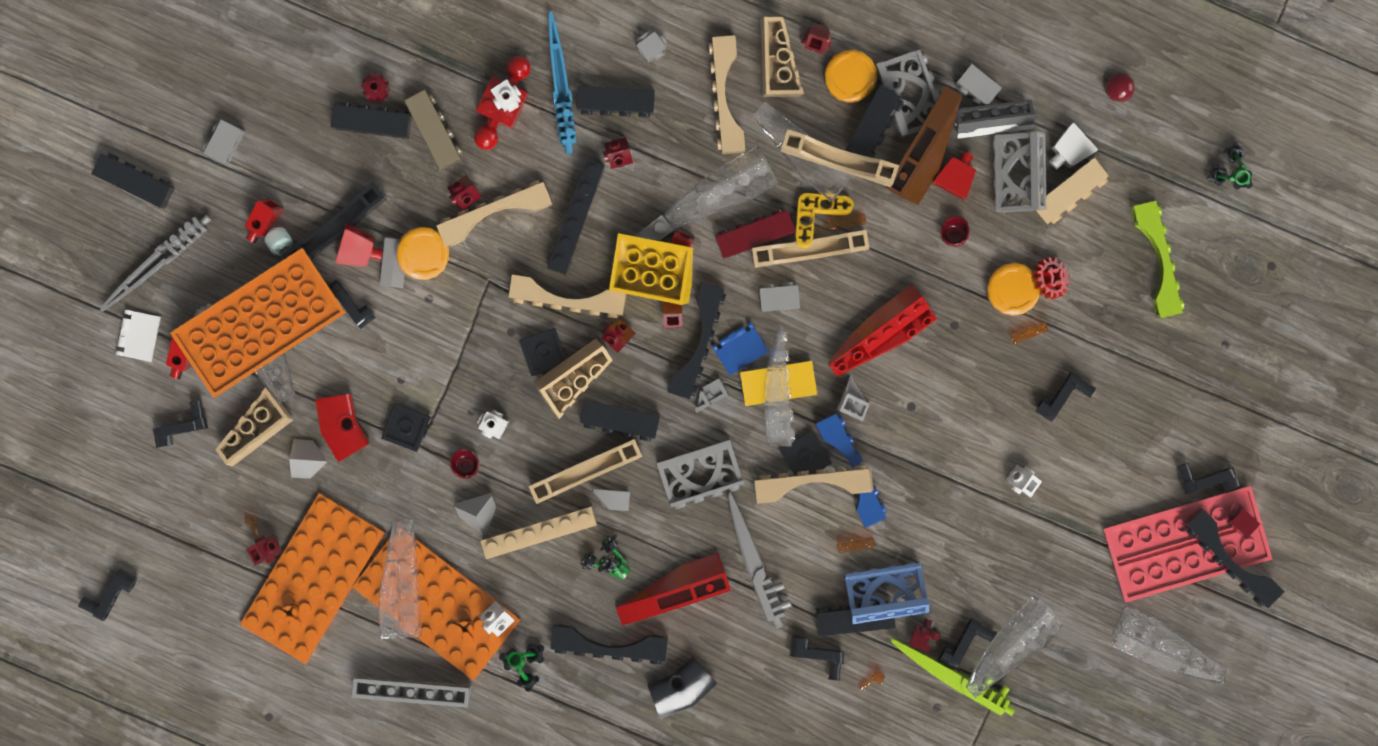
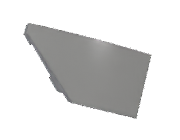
M721 378L702 388L695 409L696 413L729 395Z
M604 489L591 490L600 500L603 507H606L608 510L629 511L630 492Z

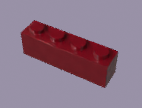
M783 209L772 212L773 216L765 218L763 215L755 218V223L747 225L744 222L736 225V230L729 232V229L718 232L719 236L715 237L723 260L794 234L796 231L788 210L783 212Z

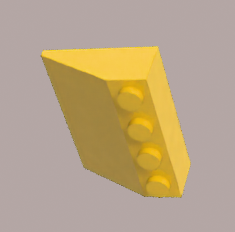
M618 233L609 290L680 305L689 303L692 286L693 247Z

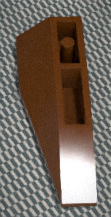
M947 86L944 87L900 160L893 185L891 187L885 186L886 189L901 198L919 205L939 172L961 102V94Z

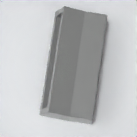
M385 238L380 286L403 288L405 273L399 268L395 257L399 239Z

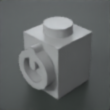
M650 30L637 40L638 44L636 47L647 63L653 59L657 61L665 55V44L667 42L661 34L657 35L656 32Z

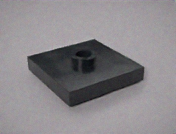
M556 328L518 340L531 376L552 370L566 360Z
M394 403L381 439L418 452L431 416Z
M813 431L780 449L794 476L799 471H809V474H815L816 470L824 469L832 464Z

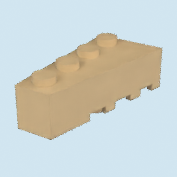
M763 17L760 20L762 97H800L804 92L794 62V55L790 47L784 18Z
M1095 156L1092 157L1090 162L1081 166L1071 177L1066 178L1057 188H1054L1046 195V210L1036 211L1047 224L1050 222L1052 224L1056 223L1062 218L1061 213L1065 210L1070 212L1077 206L1075 202L1080 198L1083 200L1088 198L1093 193L1091 190L1094 187L1098 186L1100 188L1107 183L1109 173Z
M595 339L533 383L552 412L560 419L566 408L572 406L576 397L588 388L587 385L601 374L611 363L612 359L604 346Z
M265 387L259 398L252 403L251 408L239 419L238 424L215 449L226 465L233 467L293 421V418L271 389Z

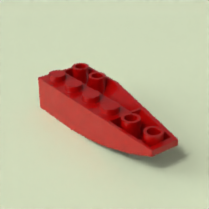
M911 284L867 318L837 350L828 362V365L835 375L839 376L906 343L937 319L923 296Z
M719 552L682 564L617 606L616 610L622 626L731 591Z

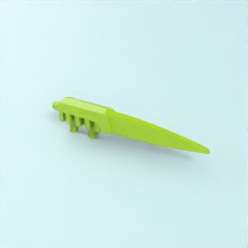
M890 638V641L910 659L956 691L1000 716L1004 712L1011 716L1015 713L1016 709L1009 706L1011 701L1006 695L1010 688L1006 685H1003L998 693L995 689L989 687L993 681L992 677L987 675L983 683L979 682L976 678L971 682L967 675L950 668L934 657L899 640Z

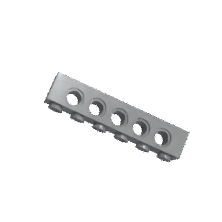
M359 675L353 679L352 698L467 708L470 705L471 685Z

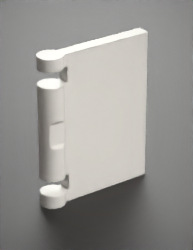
M125 310V314L132 316L131 319L123 318L117 346L124 347L125 349L124 352L116 351L115 355L152 362L161 317Z

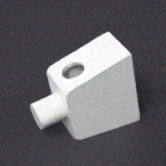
M1072 123L1051 148L1056 155L1049 163L1056 170L1063 163L1068 168H1071L1095 153L1098 149L1077 125Z

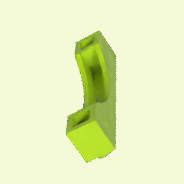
M1157 201L1132 206L1130 210L1134 226L1149 239L1158 258L1159 282L1152 299L1156 319L1183 313L1184 302L1182 298H1179L1178 294L1180 286L1173 273L1175 271V264L1173 260H1170L1169 256L1171 248L1169 242H1166L1164 235L1166 234V227L1160 218L1162 215L1161 206L1157 205Z

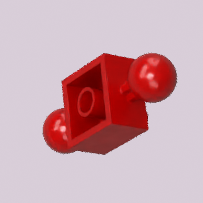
M514 56L507 62L506 71L509 75L507 80L512 87L514 85L517 86L520 80H524L530 74V63L523 56ZM493 76L476 110L479 115L488 118L486 126L479 127L474 134V142L482 150H490L497 145L499 138L496 129L499 124L513 130L529 96L527 92L517 88L521 93V96H519L521 100L518 103L519 107L511 112L509 110L505 112L503 108L498 109L493 102L495 96L491 89L503 81Z

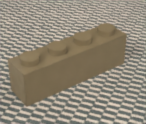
M423 90L404 100L439 169L444 170L462 160L460 155L463 153L458 144H453L451 138L454 136L449 127L445 128L442 122L445 120L442 112L435 109L434 104L436 101L432 93L428 94L426 90Z

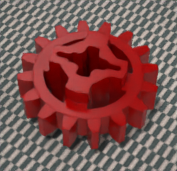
M1051 257L1038 261V265L1034 266L1036 271L1032 272V275L1035 276L1032 282L1037 284L1035 290L1040 289L1039 295L1045 294V299L1059 298L1064 296V292L1069 290L1066 285L1070 284L1067 280L1070 274L1065 272L1068 268H1063V262H1057V258L1051 259Z

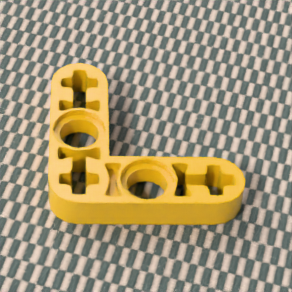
M814 193L802 194L799 197L797 206L795 236L797 246L808 248L812 244L815 213L849 215L853 210V200L847 196ZM805 199L809 201L808 206H805V203H803ZM815 199L818 200V202H817V208L814 207V206H815ZM828 200L831 203L830 208L825 209L821 207V201ZM834 201H837V204H836L837 207H836V209H833V208H834V204H835ZM843 202H846L848 207L847 209H843V206L839 205H842ZM801 217H809L811 223L803 225L800 222ZM803 230H807L806 242H802V239H800L802 238Z

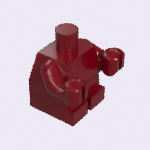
M814 23L812 27H809L804 32L801 43L805 44L804 48L811 51L815 50L814 52L823 54L824 50L828 52L831 45L829 28L825 27L824 24Z
M925 618L923 625H918L912 635L909 646L930 652L931 646L929 644L931 639L938 641L941 634L933 632V629L930 628L932 620Z

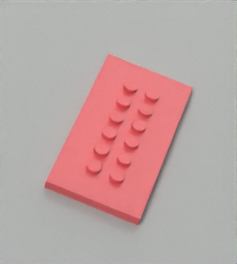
M1250 485L1102 528L1124 602H1130L1226 573L1227 569L1223 565L1219 566L1212 559L1213 555L1209 551L1205 552L1198 545L1200 541L1196 537L1191 538L1184 531L1186 527L1183 523L1198 508L1204 509L1217 522L1221 544L1228 556L1239 567L1245 568L1272 560L1252 487ZM1234 508H1244L1260 523L1259 527L1249 538L1242 537L1226 522L1229 519L1228 514Z

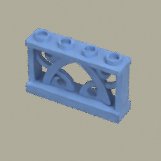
M910 562L903 566L891 565L883 569L871 568L864 572L852 571L845 574V585L853 624L929 613V600L921 563ZM915 576L917 582L908 588L911 579L905 580L904 577ZM884 582L900 590L894 595L892 603L886 604L881 597L873 595L876 589ZM864 583V587L858 588L861 592H864L865 594L863 595L856 593L853 590V586L855 584ZM920 588L921 599H917L912 591ZM905 595V596L902 597V599H904L905 601H902V602H898V601H897V599H898L900 596ZM854 598L863 599L861 608L855 607ZM875 601H878L880 603V605L873 606L872 604L875 603Z

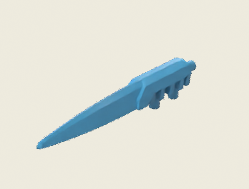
M550 11L549 38L555 89L553 101L559 144L565 146L566 154H573L572 144L577 142L572 112V93L568 88L557 26L553 13Z

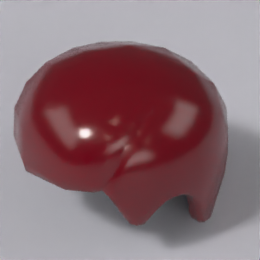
M1115 73L1107 79L1105 92L1113 101L1126 102L1132 98L1135 92L1134 81L1125 73Z
M959 216L947 218L940 230L942 241L951 247L964 245L970 234L968 222Z
M460 449L451 456L450 468L455 476L470 479L479 470V459L474 452Z

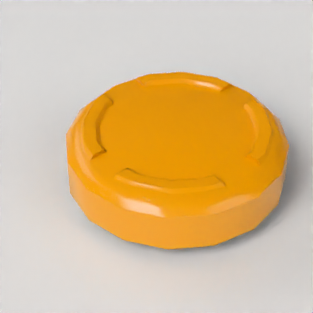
M854 49L844 50L834 55L827 64L824 74L825 85L829 93L837 100L846 103L859 102L867 98L875 88L877 81L876 66L872 59L864 52Z
M417 227L408 230L400 237L396 246L395 257L399 268L406 275L414 279L428 280L438 276L445 269L449 260V248L444 246L439 232L431 228Z
M1019 263L1004 264L994 270L988 279L986 288L988 300L992 306L1002 314L1011 316L1024 314L1032 309L1038 301L1040 289L1035 290L1037 284L1032 282L1035 279V276L1032 275L1034 271L1026 265Z

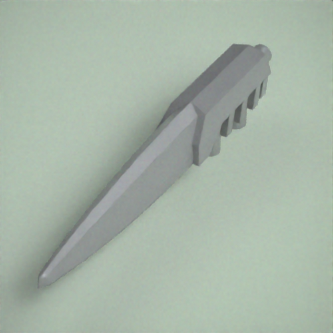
M206 214L200 220L197 217H193L192 222L187 221L184 224V229L179 228V233L171 235L170 241L166 240L164 244L159 245L154 250L155 253L116 289L100 308L99 312L111 307L165 264H169L208 231L205 225L211 221V218Z
M730 492L728 499L733 524L749 577L766 620H773L776 629L781 628L783 624L780 618L785 616L783 609L791 607L792 604L790 599L783 602L779 600L776 592L785 589L782 581L773 585L771 577L765 578L767 574L742 513Z

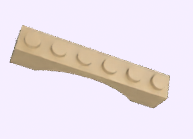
M735 35L712 37V43H709V54H713L714 62H710L711 74L715 73L716 80L712 81L713 93L717 92V100H714V111H718L719 119H715L716 131H720L721 137L717 138L718 150H722V154L745 152L744 131L731 116L725 97L726 77L737 57Z
M787 129L781 152L888 187L893 185L899 165L847 152Z
M535 181L530 183L529 188L525 190L518 188L511 191L510 196L504 198V195L494 198L493 203L487 205L484 202L475 206L476 210L471 212L464 210L457 214L458 217L454 219L447 217L440 220V224L436 226L444 246L449 248L465 241L475 225L494 212L512 208L537 212L553 205L545 183Z
M867 230L813 239L812 244L808 248H800L796 242L756 247L752 248L751 251L754 268L867 251L869 250Z
M512 275L509 298H512L514 303L524 304L525 300L531 301V305L543 307L544 303L550 304V308L562 310L563 306L569 307V311L581 313L582 309L588 310V314L600 316L601 312L607 313V317L618 319L619 315L623 316L627 295L606 290L590 298L566 299L545 291L532 278Z
M633 439L528 487L536 504L643 456L636 440Z
M856 465L853 470H847V467H837L834 472H828V469H818L815 474H809V471H799L796 476H790V473L778 474L777 478H771V475L759 476L760 479L755 480L757 504L777 502L793 488L812 482L834 484L852 494L874 491L871 468H866V465Z
M589 506L543 522L485 538L480 542L485 558L489 559L590 528L598 523L593 507Z

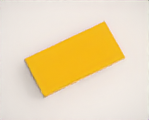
M812 360L740 372L745 406L817 395Z

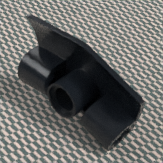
M692 656L672 675L647 685L658 715L662 719L693 707L717 682ZM674 678L682 679V685L679 687L672 684Z

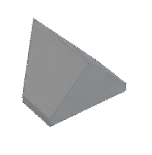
M850 374L835 410L863 421L870 404L867 403Z
M294 439L289 457L291 477L311 479L328 461L316 446L314 440Z
M489 493L455 503L454 507L459 518L486 538L496 509L492 494Z

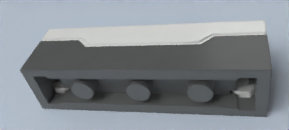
M1032 100L958 109L954 121L957 138L1033 129L1035 111Z

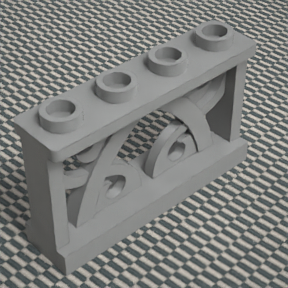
M920 49L876 64L881 85H885L900 94L905 87V80L923 89L916 108L911 102L902 100L904 105L911 108L912 113H910L909 109L904 113L901 108L899 112L896 111L893 117L900 139L918 132L922 125L908 129L907 125L916 117L923 124L925 120L920 116V112L922 111L924 115H928L927 109L932 108L940 96L938 89H934L932 84L934 81L931 70H927V57L924 52L921 53ZM908 60L916 61L918 70L913 71L911 65L908 68V73L904 72L905 63ZM901 62L900 71H887L886 67ZM921 73L924 81L918 77ZM899 79H901V87L898 89L894 88L893 83H899ZM929 95L932 102H927Z
M1035 131L995 135V140L993 141V149L995 151V159L993 161L995 179L993 185L996 193L994 198L996 212L1046 210L1045 133ZM1019 139H1030V143L1022 147ZM1013 141L1018 150L1015 151L1013 147H1010V152L1006 153V143ZM1024 155L1026 156V158H1028V156L1031 155L1030 163H1027ZM1019 159L1025 167L1031 169V174L1023 179L1020 186L1009 175L1013 165ZM1028 181H1031V188L1026 186ZM1008 193L1011 194L1010 200H1013L1016 194H1018V199L1013 205L1007 204ZM1023 197L1030 199L1031 205L1020 206Z
M730 439L657 463L670 507L675 506V509L685 507L686 502L693 501L694 504L704 501V497L711 495L712 498L723 495L722 491L730 489V492L741 489L740 485L744 484ZM728 449L733 465L723 464V450ZM711 456L713 458L712 463L716 462V465L707 464L706 458ZM698 458L699 462L706 468L715 469L705 486L695 484L686 479L694 469V459ZM687 464L689 470L686 474L682 475L681 473L684 470L681 469V466ZM666 468H669L676 478L670 485L664 472ZM722 468H729L734 472V479L731 482L723 481V477L728 474L721 472ZM716 481L721 485L720 487L711 489L716 483ZM678 482L682 483L678 492L680 490H685L686 492L685 496L681 498L675 497L672 492L673 487ZM691 489L697 492H701L699 494L690 496Z

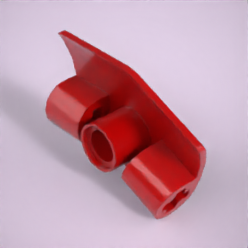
M352 394L315 400L321 435L338 462L370 444L355 417ZM346 418L352 420V426L349 429L343 425Z

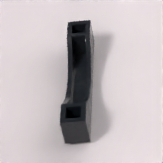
M586 159L547 267L549 270L567 276L585 220L605 171L604 165Z
M374 183L369 184L335 216L293 245L282 256L286 259L303 248L310 260L314 259L343 235L346 224L354 227L385 202L387 198Z
M702 282L696 300L702 319L700 342L690 361L673 374L668 393L690 399L691 396L695 397L698 386L694 384L696 378H701L704 367L700 365L702 359H707L709 349L706 346L708 341L712 342L715 333L712 330L713 323H718L721 312H718L719 304H724L727 295L723 293V288Z
M1198 508L1183 523L1186 527L1184 531L1191 538L1196 537L1200 541L1198 545L1205 552L1209 551L1213 555L1212 559L1219 566L1223 565L1227 569L1225 572L1233 580L1236 578L1240 582L1239 587L1245 593L1250 592L1254 596L1252 600L1259 607L1263 605L1269 608L1285 592L1272 578L1251 574L1232 561L1221 544L1217 522L1204 509Z
M554 624L550 649L555 650L554 653L566 654V651L574 652L573 655L585 656V653L593 654L595 658H604V655L612 656L614 660H623V657L631 658L632 662H642L643 659L650 660L651 664H661V662L666 661L668 637L648 635L632 644L609 646L586 638L573 626Z

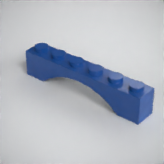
M833 414L815 423L822 440L837 448L848 459L853 469L854 466L861 465L862 457L859 451H854L852 447L854 441L851 434H846L843 428L846 424L842 416L838 417L837 414ZM873 485L874 491L858 493L856 511L865 528L886 519L885 513H887L883 502H878L876 496L879 493L875 485Z

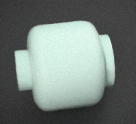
M283 227L269 229L264 239L267 247L274 255L282 256L283 253L293 246L291 236Z

